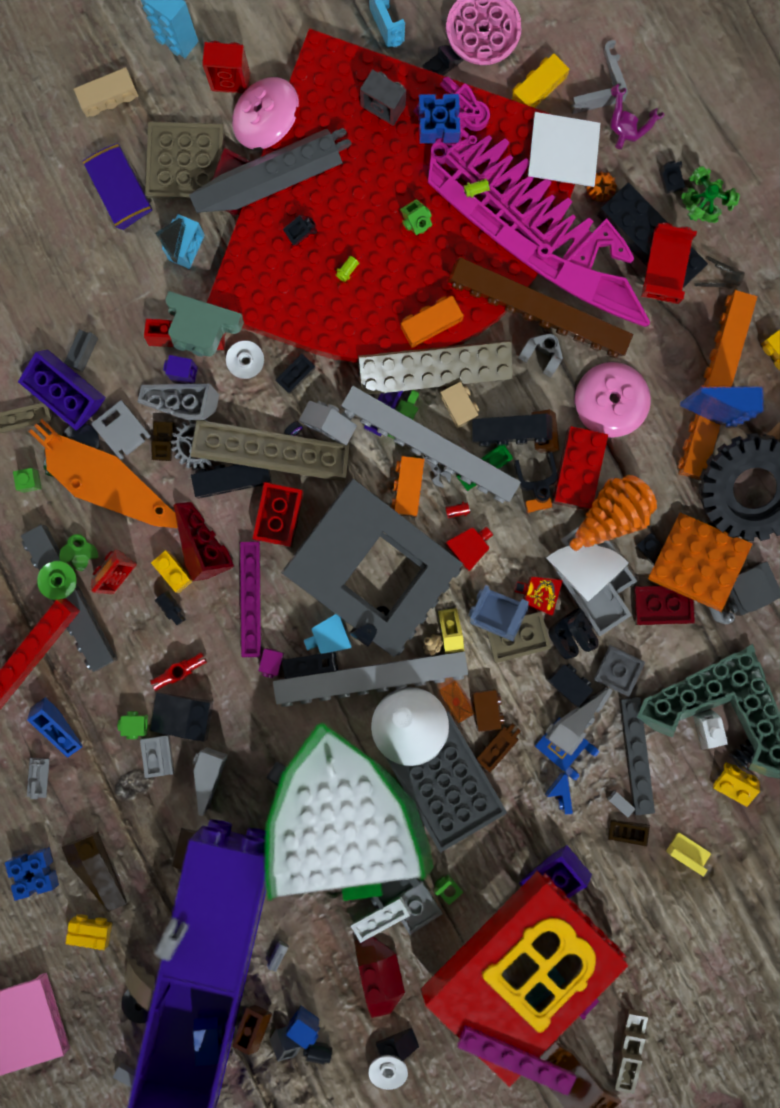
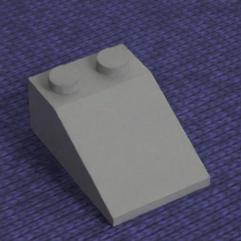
M208 747L199 751L193 761L195 765L194 778L198 813L200 816H203L209 810L228 754Z

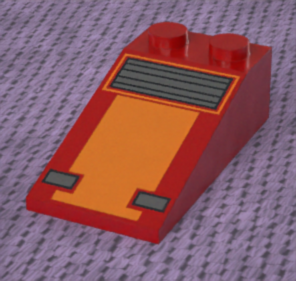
M116 549L110 551L105 557V563L94 570L92 574L94 576L91 579L92 592L114 594L137 564Z

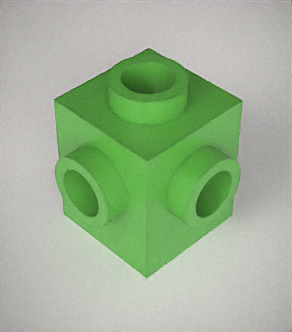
M417 199L400 209L405 219L403 220L405 228L408 231L411 230L415 235L425 232L427 228L432 226L430 220L432 215L429 209Z

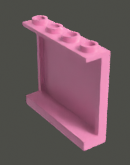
M44 973L36 979L0 990V1075L64 1056L70 1049L48 974Z

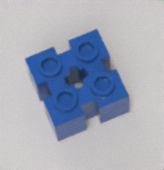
M435 94L419 95V143H435L436 138H443V143L459 142L461 133L460 117H458L460 110L459 94H443V99H435Z
M50 847L34 851L30 855L23 854L12 857L5 862L8 878L14 877L15 881L11 885L14 901L30 897L36 891L37 895L52 891L59 885L56 870L51 871L49 866L53 863Z

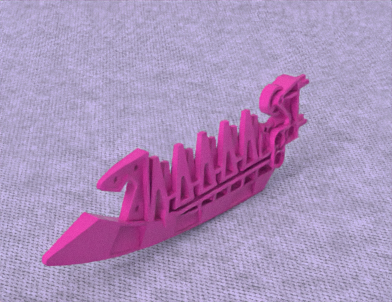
M448 76L445 77L440 86L449 94H459L460 110L458 117H460L461 133L458 143H443V138H436V142L431 147L428 184L493 240L544 278L603 311L647 327L650 324V320L627 278L591 270L599 247L609 246L611 258L631 263L634 260L628 245L606 218L592 233L588 229L594 221L588 218L565 235L576 216L571 215L560 224L558 223L572 204V201L567 198L545 214L555 199L551 195L538 204L551 184V181L548 179L543 180L524 194L534 177L528 176L518 183L529 166L527 158L503 174L513 159L509 155L497 163L510 143L506 138L482 155L492 137L488 135L476 143V136H470L464 128L466 127L472 131L484 129L490 117L489 108L483 102L476 100L471 88L466 83L460 88ZM417 105L413 112L419 117ZM435 152H442L443 156H437ZM488 160L489 164L480 175L475 169ZM446 163L455 174L453 176L449 175L441 166ZM461 177L466 183L472 184L486 178L490 191L479 194L484 199L482 202L474 196L473 198H467L464 187L457 180ZM510 180V184L501 195L496 188L505 181ZM527 200H531V204L524 214H521L516 209ZM489 204L498 213L495 215L486 205ZM503 217L512 226L510 227L500 218ZM552 220L545 234L537 229L546 221ZM572 239L574 241L563 258L552 254L568 240Z

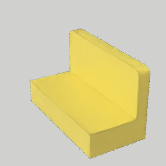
M678 832L666 852L704 877L707 869L703 866L711 853Z

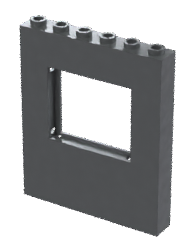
M351 479L281 571V574L356 630L367 623L373 624L377 628V635L372 642L395 657L403 652L406 641L414 637L416 634L415 629L419 623L422 624L427 619V612L430 608L433 609L438 604V597L441 593H445L449 589V582L452 578H456L462 570L460 567L463 563L364 486ZM379 537L383 538L421 567L387 616L344 585Z

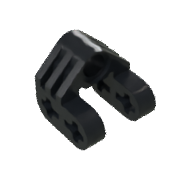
M581 608L572 611L550 627L548 632L551 641L561 656L567 660L579 654V648L572 636L585 652L595 650L599 646L598 638L591 629L593 625Z

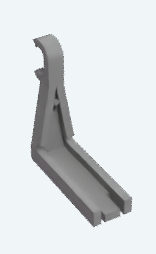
M611 40L606 43L604 54L613 87L619 84V91L622 88H626V93L623 95L624 102L628 89L618 65L621 55H611L609 48H614L616 41ZM612 88L573 97L572 113L575 114L615 104L616 98L611 94Z

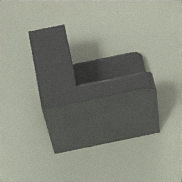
M288 1027L276 1029L270 1038L277 1061L294 1058L301 1048L299 1044L286 1035Z

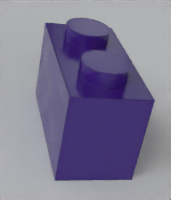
M169 355L168 360L164 362L163 370L172 382L195 384L198 367L192 359Z

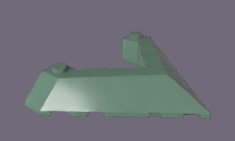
M753 644L738 653L722 659L716 664L685 678V680L644 699L637 718L653 730L672 738L680 720L730 702L755 750L749 769L767 777L780 779V713L770 687L765 680L766 677L756 657Z

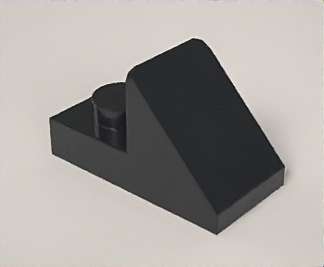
M451 45L439 46L438 54L424 63L423 69L444 76L463 62L464 59L458 56Z
M412 1027L376 1042L380 1056L391 1055L400 1057L401 1061H404L419 1048Z

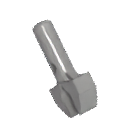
M425 456V461L434 473V478L432 479L434 485L441 488L444 487L439 480V475L444 476L447 482L450 483L451 474L441 470L438 465L436 466L427 461L428 457Z

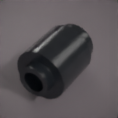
M315 1041L313 1045L309 1044L306 1050H303V1056L306 1057L308 1062L322 1065L325 1063L329 1064L333 1047Z

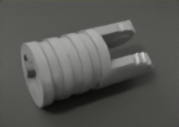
M172 918L154 953L164 960H171L175 949L188 929L187 923L183 922L176 934H173L177 920Z

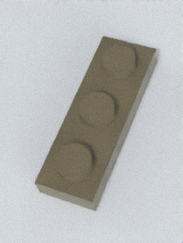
M44 403L0 412V434L31 427L35 424L40 425L42 424L40 422L41 419L46 423L53 422L51 410Z

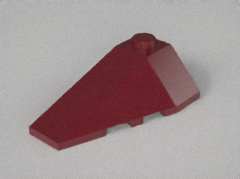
M192 502L175 503L173 506L185 566L192 582L210 579L232 569L234 564L224 544L221 546L216 540V534L213 530L210 532L204 524L205 519Z

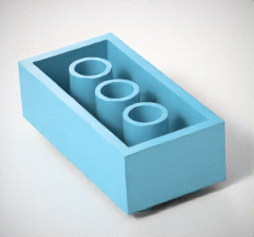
M141 0L142 8L146 12V18L150 22V28L154 32L156 41L161 45L166 44L176 56L180 55L186 58L198 43L186 2L183 0Z

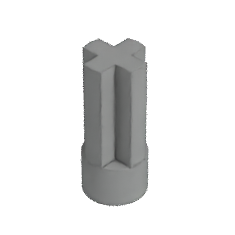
M278 941L266 965L269 970L277 971L289 947L286 943Z

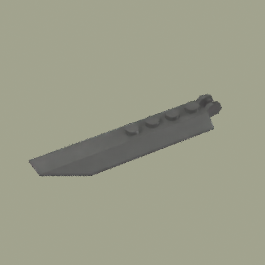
M341 128L332 134L328 129L322 130L221 174L189 194L196 212L237 210L343 164L339 151L348 148L352 143L349 139H346L336 145L334 141L344 137L347 133L346 130Z

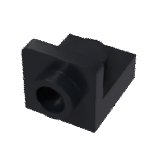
M682 161L667 162L660 171L665 194L685 188L681 173Z
M299 215L283 229L294 246H297L310 234L318 232L315 228L314 220L304 215Z

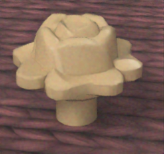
M432 634L431 638L426 637L424 639L425 645L423 646L424 653L431 656L439 653L443 644L442 637Z

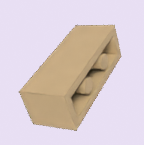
M126 67L74 88L86 117L96 116L103 110L113 109L118 104L130 102L135 97H138Z

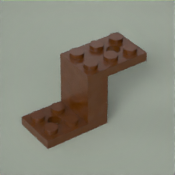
M555 1041L539 1057L576 1075L575 1082L568 1096L549 1088L564 1108H616L622 1102L616 1094L604 1089L578 1055L566 1046Z

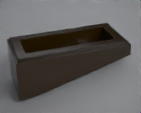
M610 820L608 840L647 847L650 825ZM616 826H620L619 836H615ZM624 827H627L626 837H623ZM632 828L635 829L634 838H630ZM639 830H643L642 839H638Z

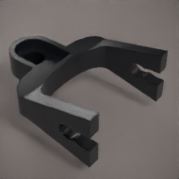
M549 452L547 456L552 475L541 481H525L522 476L519 460H515L514 464L518 481L521 482L520 488L526 491L533 490L535 499L540 503H545L549 500L551 495L549 486L555 484L558 480L552 452ZM540 491H545L546 495L544 496Z

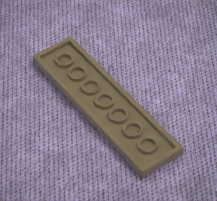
M510 340L358 356L361 391L368 395L451 386L459 382L470 384L512 379V346Z
M202 420L196 421L191 449V457L343 482L346 479L349 445Z

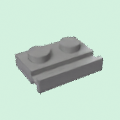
M170 736L140 739L145 778L174 774Z

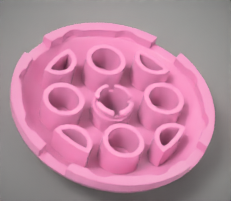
M457 0L447 17L446 34L452 49L462 59L477 65H491L504 60L516 48L521 36V18L511 0ZM483 28V29H486L487 31H486V32H482V31L480 32L479 30Z
M279 77L264 78L249 86L238 99L233 112L232 127L237 140L249 149L258 147L262 149L268 148L280 141L288 133L296 119L294 114L296 107H299V99L295 88L287 80Z
M607 362L599 364L585 373L577 385L574 402L578 417L589 430L608 434L609 438H616L632 433L644 422L649 413L651 397L649 387L638 371L623 363ZM615 394L618 398V403L611 402L610 395Z

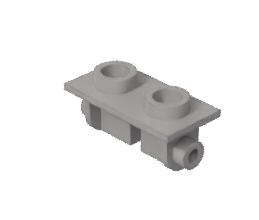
M30 758L27 797H30V799L47 797L50 759Z

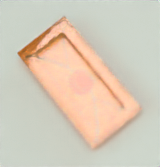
M455 680L439 689L458 724L475 714Z

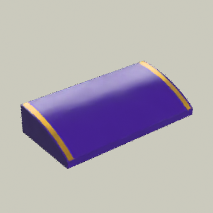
M116 143L108 146L82 161L116 228L124 230L153 210L120 144Z

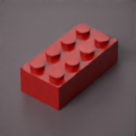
M573 426L567 429L558 470V480L555 484L551 503L589 511L592 508L608 434Z

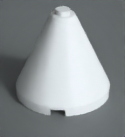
M407 687L389 693L380 701L372 717V736L377 748L389 760L405 766L421 765L436 757L446 743L449 734V720L442 703L433 694L420 688Z

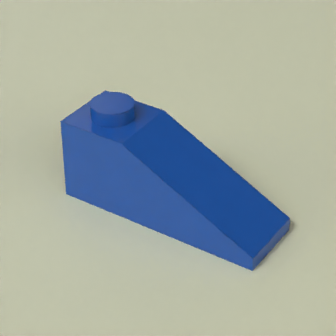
M46 697L30 708L27 721L67 758L82 748V743L59 709Z

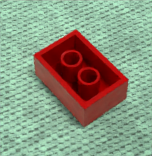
M219 41L204 42L202 65L211 91L243 94L249 87L250 69L244 45L236 42H231L230 44Z
M264 482L252 539L292 548L304 495L303 490Z

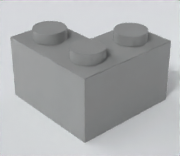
M309 401L299 419L307 427L321 432L335 442L346 446L357 427L356 424L351 422L352 418L350 416L338 413L339 409L330 404L328 406L321 401H317V403Z

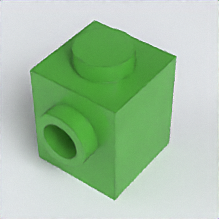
M127 711V715L121 716V719L118 720L120 736H126V739H138V736L147 735L148 715H138V711Z

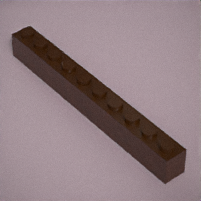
M463 258L456 260L448 279V283H451V287L459 291L467 290L470 292L469 295L480 299V297H483L491 305L498 306L499 304L505 307L504 310L509 313L515 314L517 312L522 314V318L525 320L538 321L541 327L547 329L550 327L554 328L557 334L562 336L570 335L574 337V341L581 344L586 342L590 344V348L597 351L602 349L607 352L608 356L613 358L626 355L634 335Z

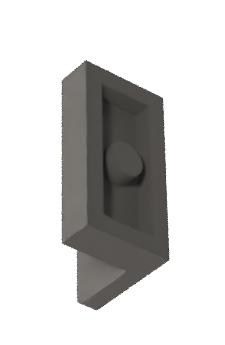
M79 329L64 363L73 369L84 372L98 338L91 332L87 333Z

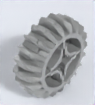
M189 420L190 425L182 422L184 428L181 429L178 426L176 429L180 433H173L177 440L171 441V444L177 445L172 448L173 452H178L174 457L180 459L179 463L181 465L186 463L188 469L192 464L194 470L198 469L199 464L201 469H205L204 463L211 467L212 463L210 460L191 457V442H193L194 436L188 437L186 435L195 430L196 424L193 420ZM183 442L190 445L189 457L183 451Z

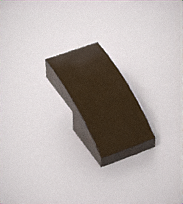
M153 421L152 460H172L173 444H171V441L173 440L174 422Z

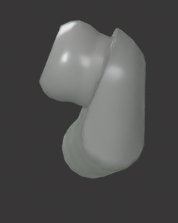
M708 607L716 622L726 625L735 620V616L731 612H720Z

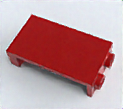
M659 223L654 230L641 297L679 304L684 299L685 291H682L692 240L697 235V231L685 226L680 228L674 227L670 223Z

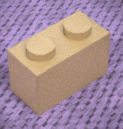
M461 382L440 392V397L457 429L471 422L472 419H477L479 416L478 412H480L475 402L472 403L469 398L471 394L466 385L463 386Z

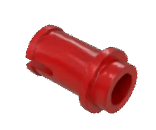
M462 501V504L445 507L448 519L470 514L468 502L464 503Z

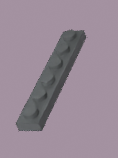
M641 697L620 699L633 807L635 808L634 814L655 813L644 722L637 718L642 706Z

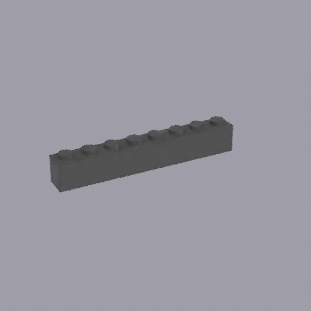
M39 525L21 535L23 539L22 545L26 551L30 552L32 556L30 560L39 571L47 563L60 561V550L47 526ZM58 577L56 583L61 584L62 579ZM76 584L75 590L66 599L76 606L80 612L69 624L67 630L71 636L74 635L78 651L80 653L83 652L87 668L95 672L118 659L80 587Z

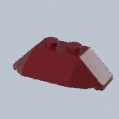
M374 936L361 943L359 939L354 940L358 969L370 1016L375 1018L391 1014L405 994L397 953Z

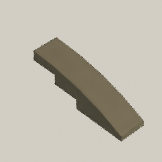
M129 959L124 977L126 986L135 1000L146 1010L150 1011L155 991L154 976L146 975L145 967H138L136 959Z
M631 1009L627 1011L617 1063L615 1091L632 1094L635 1092L642 1065L641 1055L645 1043L644 1033L648 1021L647 1012Z

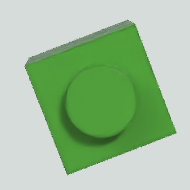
M28 468L13 471L17 491L24 493L42 489L38 470Z

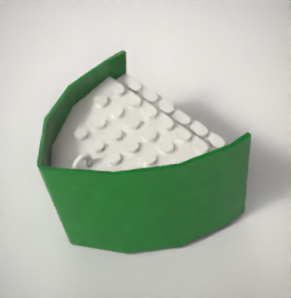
M318 724L282 774L266 824L265 882L268 900H273L277 896L334 888L342 889L343 901L382 896V882L413 877L425 879L434 866L431 847L415 802L383 766L326 725Z

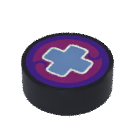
M294 421L285 429L284 434L296 436L300 433L303 426L298 421Z

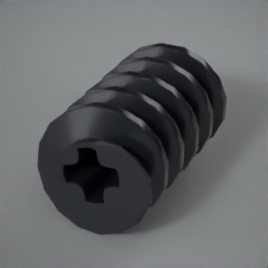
M746 739L747 745L742 743L740 745L741 750L735 749V755L729 754V756L741 769L750 771L748 764H751L755 750L750 740Z

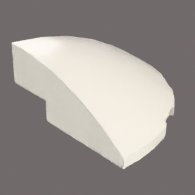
M596 544L591 547L583 546L578 551H574L570 546H566L547 557V560L586 602L602 590L628 564L615 551Z

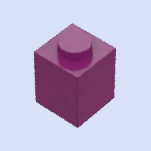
M264 648L258 670L263 672L262 676L273 678L274 675H279L284 652Z

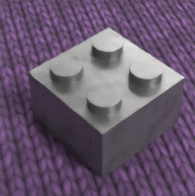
M372 69L360 89L361 107L394 126L406 106V89L399 82L394 83L389 80L384 73L376 72Z

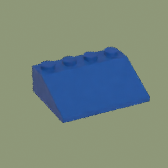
M763 387L700 388L681 401L680 406L719 425H726V428H734L744 424V421H750V418H755L757 414L763 412Z

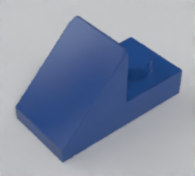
M561 772L546 791L545 796H560V798H557L559 810H562L565 815L573 814L568 775L565 772Z

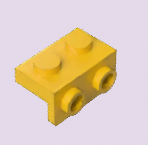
M726 762L724 764V771L713 783V789L748 807L760 792V781L754 775L742 771L738 766Z

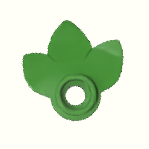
M75 534L70 536L67 545L61 548L59 558L61 562H71L75 569L84 571L89 559L98 558V551L94 545L87 543L82 535ZM74 542L79 543L80 546H75Z

